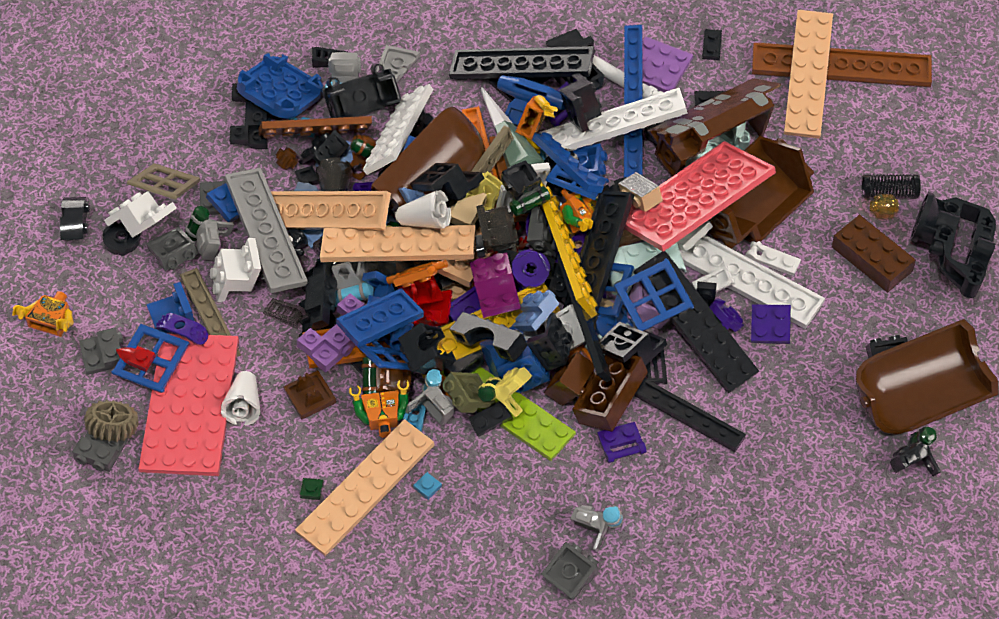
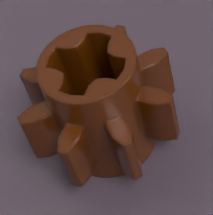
M286 147L285 150L280 148L276 153V158L278 159L276 163L285 170L289 167L294 169L298 163L296 158L298 154L289 147Z

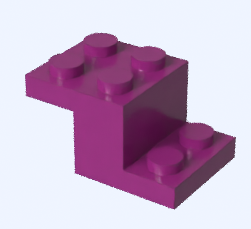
M498 253L491 257L478 258L470 262L483 318L521 309L507 253Z

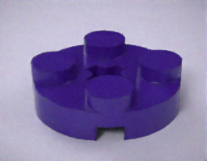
M530 249L521 251L516 255L511 264L513 279L524 289L541 286L549 275L550 264L544 254ZM529 264L531 267H535L532 274L526 271V265Z
M716 298L711 303L710 309L727 330L730 328L735 332L739 331L744 326V324H741L743 322L742 317L732 306L726 307L724 300Z

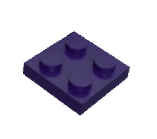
M752 304L751 343L790 344L791 305Z

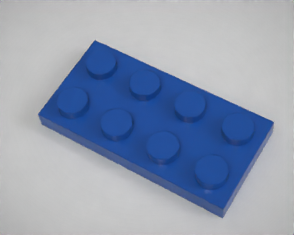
M401 288L336 318V324L359 348L424 317V311Z

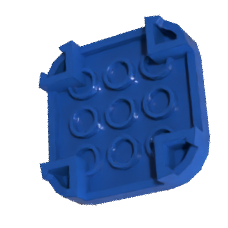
M269 53L263 56V61L247 72L241 70L237 81L239 94L280 118H293L301 114L321 98L324 86L321 82L322 77L318 74L311 77L287 62L288 56L284 54L281 57L270 56Z

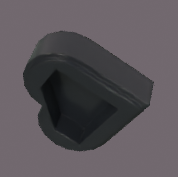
M476 235L477 256L484 258L486 257L483 235Z

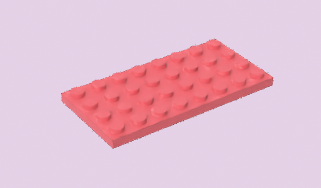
M724 141L659 185L662 202L646 212L634 207L632 204L624 229L664 252L775 174V167Z
M170 334L189 341L190 344L168 381L164 392L161 393L152 389L139 472L219 476L227 425L226 418L221 414V404L233 384L239 338L238 336L208 335V339L204 344L197 345L186 337ZM163 342L159 349L158 357L171 361L178 347ZM156 365L154 382H159L166 368Z

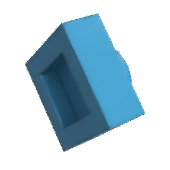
M427 472L413 487L429 500L442 487V483Z

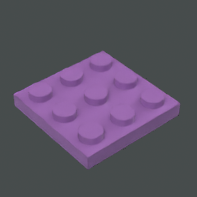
M645 36L643 39V83L653 86L662 92L675 89L691 63L693 54Z

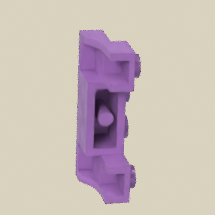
M350 293L337 304V312L343 316L364 306V303ZM337 324L323 336H320L310 328L297 339V347L305 352L325 373L344 356H348L356 346Z

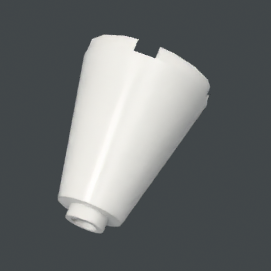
M441 190L431 192L398 207L395 213L396 220L402 226L443 229L449 226L451 220V209L446 206L448 198Z
M243 371L238 373L221 404L222 416L232 424L237 425L236 421L245 422L244 425H250L259 419L260 403L256 376L251 372Z

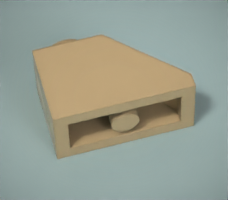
M481 193L458 200L456 205L450 208V223L455 225H475L487 203V194Z

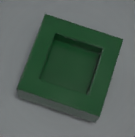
M303 478L300 498L320 500L323 480Z

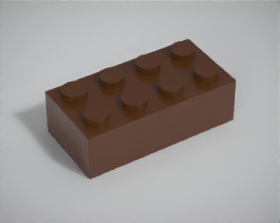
M860 214L833 237L832 248L887 293L913 272L916 259Z
M604 355L612 380L606 383L596 374V371L594 372V376L587 383L585 391L572 408L579 424L613 432L648 373L642 357L633 355L623 363Z

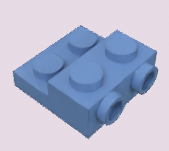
M537 290L535 293L527 294L520 305L523 312L516 317V322L512 326L520 331H536L560 304L555 299V294L550 290H546L545 293Z

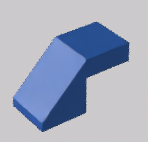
M378 271L363 273L362 281L375 287V297L381 298L395 291L393 284L388 285L386 281L387 276Z

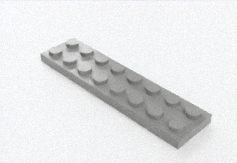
M261 168L225 174L226 184L248 238H255L261 271L270 293L306 286L308 280Z

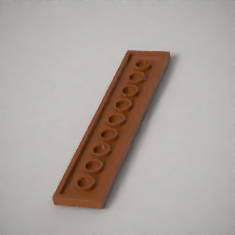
M754 42L752 74L790 77L794 45ZM830 48L827 80L931 87L932 55Z

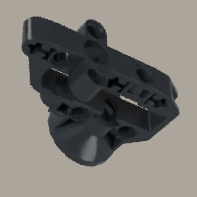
M928 191L917 215L910 241L929 243L928 252L937 255L940 272L960 289V293L964 297L974 298L983 283L989 260L995 249L996 243L993 242L996 231V220L988 208L957 197L940 200L935 197L934 193ZM960 218L974 222L971 236L973 239L969 245L964 264L955 261L951 257V250Z

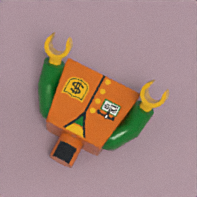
M563 189L561 194L566 199V202L560 206V211L563 214L564 222L569 225L573 233L579 229L582 232L591 229L593 225L591 218L597 198L592 200L580 194H575V192Z
M400 380L398 381L397 386L401 393L396 390L364 394L359 398L361 388L358 385V393L356 395L351 392V387L348 390L349 394L354 398L352 402L358 419L363 424L369 425L370 430L378 429L379 436L382 438H386L391 433L390 428L397 427L398 421L404 418L408 405V393H406L410 386L408 380L406 388H401Z

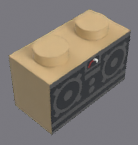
M637 172L619 182L620 192H631L634 194L632 204L644 212L663 201L660 187Z

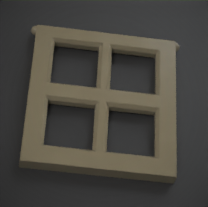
M154 163L128 180L127 184L175 200L198 184L200 177ZM159 171L168 174V176L162 178L153 175V173ZM174 177H177L183 180H187V182L185 184H181L172 181V179ZM148 179L157 182V184L151 186L141 181ZM166 185L176 188V190L170 192L160 189V187Z

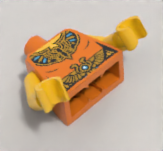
M541 95L533 96L526 104L516 132L523 135L537 153H540L541 148L532 141L533 135L541 127L545 116L555 118L554 111H558L557 107L550 106V103Z
M57 291L54 298L43 295L29 306L15 305L13 307L12 316L18 315L20 320L25 317L28 327L62 337L63 332H67L68 328L74 324L72 311L65 301L67 295L61 291Z

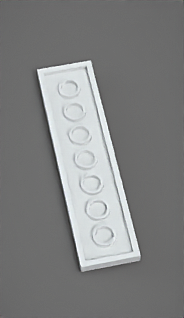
M430 84L424 87L419 86L413 93H406L401 97L400 103L396 105L394 113L390 116L391 119L385 125L386 128L381 132V137L376 141L375 148L371 150L370 157L366 159V164L363 168L366 175L397 159L433 91Z
M676 88L601 112L602 115L587 123L589 130L581 132L570 122L541 131V134L543 132L549 133L564 149L576 150L577 148L608 140L621 134H627L630 131L642 129L652 124L687 114L680 88Z
M706 235L701 237L687 251L679 248L684 265L703 275H707L727 265L735 281V284L727 288L759 305H791V322L804 329L807 328L824 304V297Z

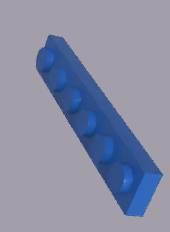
M545 132L542 134L534 133L532 141L586 192L602 193L604 186L598 181V178L589 173V170L583 167L579 160L573 158L570 152L565 150L559 142L555 141L551 134Z

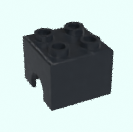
M419 323L398 338L401 344L399 348L406 355L408 368L412 372L427 375L432 369L441 372L456 362L452 351L448 354L446 351L440 354L442 351L437 350L439 341L445 338L441 328Z

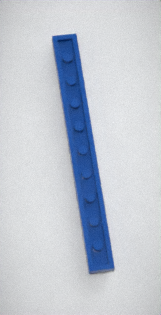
M624 25V105L643 99L642 25ZM643 128L624 134V177H629L635 172L643 176Z

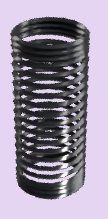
M864 174L861 183L862 197L870 198L871 194L872 198L873 196L879 198L880 194H884L885 198L886 196L888 198L890 196L891 198L893 196L895 198L900 196L901 198L903 196L905 198H918L921 191L919 174H896V176L895 174H886V176L885 174Z

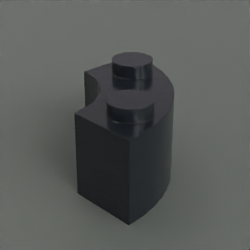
M64 197L61 204L60 239H84L86 234L89 233L86 218L87 213H90V202L86 200V197Z

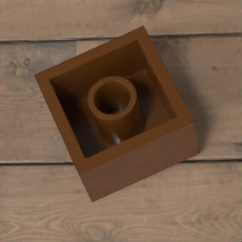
M577 351L568 358L567 365L558 368L543 393L559 405L564 406L568 402L572 403L576 396L579 398L585 391L583 386L594 376L592 372L594 370L593 363Z

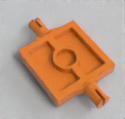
M446 259L443 261L436 260L412 267L401 273H396V275L386 277L388 285L394 283L395 287L400 285L408 287L417 280L425 282L431 279V276L437 274L436 271L447 268L448 262Z

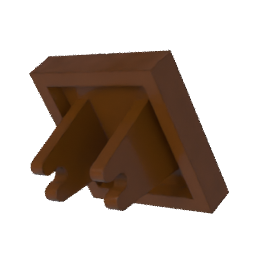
M318 370L311 374L306 373L304 377L299 376L296 381L283 386L284 392L301 420L337 403L335 396Z

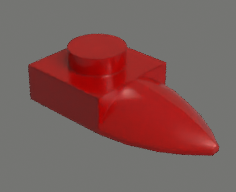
M137 346V348L124 347L116 349L118 356L125 363L147 372L156 357L154 352Z

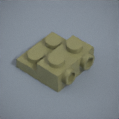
M451 372L442 382L444 391L451 396L453 405L461 413H474L478 408H488L496 403L495 400L484 402L479 398L478 390L483 381L478 373Z

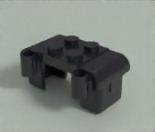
M374 63L370 68L372 74L340 83L338 78L329 77L326 81L327 88L322 89L330 118L357 117L383 109L384 107L399 104L401 95L391 69L384 70L382 64ZM376 66H379L378 72L375 70ZM333 79L335 80L334 86L331 85Z

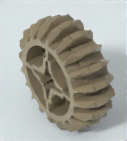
M107 399L105 402L98 401L97 404L92 403L84 416L85 429L88 430V434L93 435L94 438H100L101 441H125L126 438H131L135 434L139 423L134 407H129V404H123L122 401L115 402L114 400L108 401Z

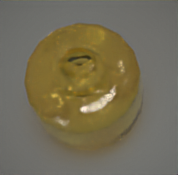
M877 194L870 201L869 207L870 211L877 218H892L898 212L899 202L892 194Z

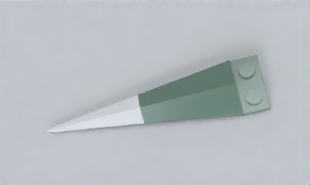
M481 88V94L489 111L496 134L505 125L510 128L514 138L503 153L507 169L525 160L528 164L544 163L543 158L523 135L516 132V126L485 89Z

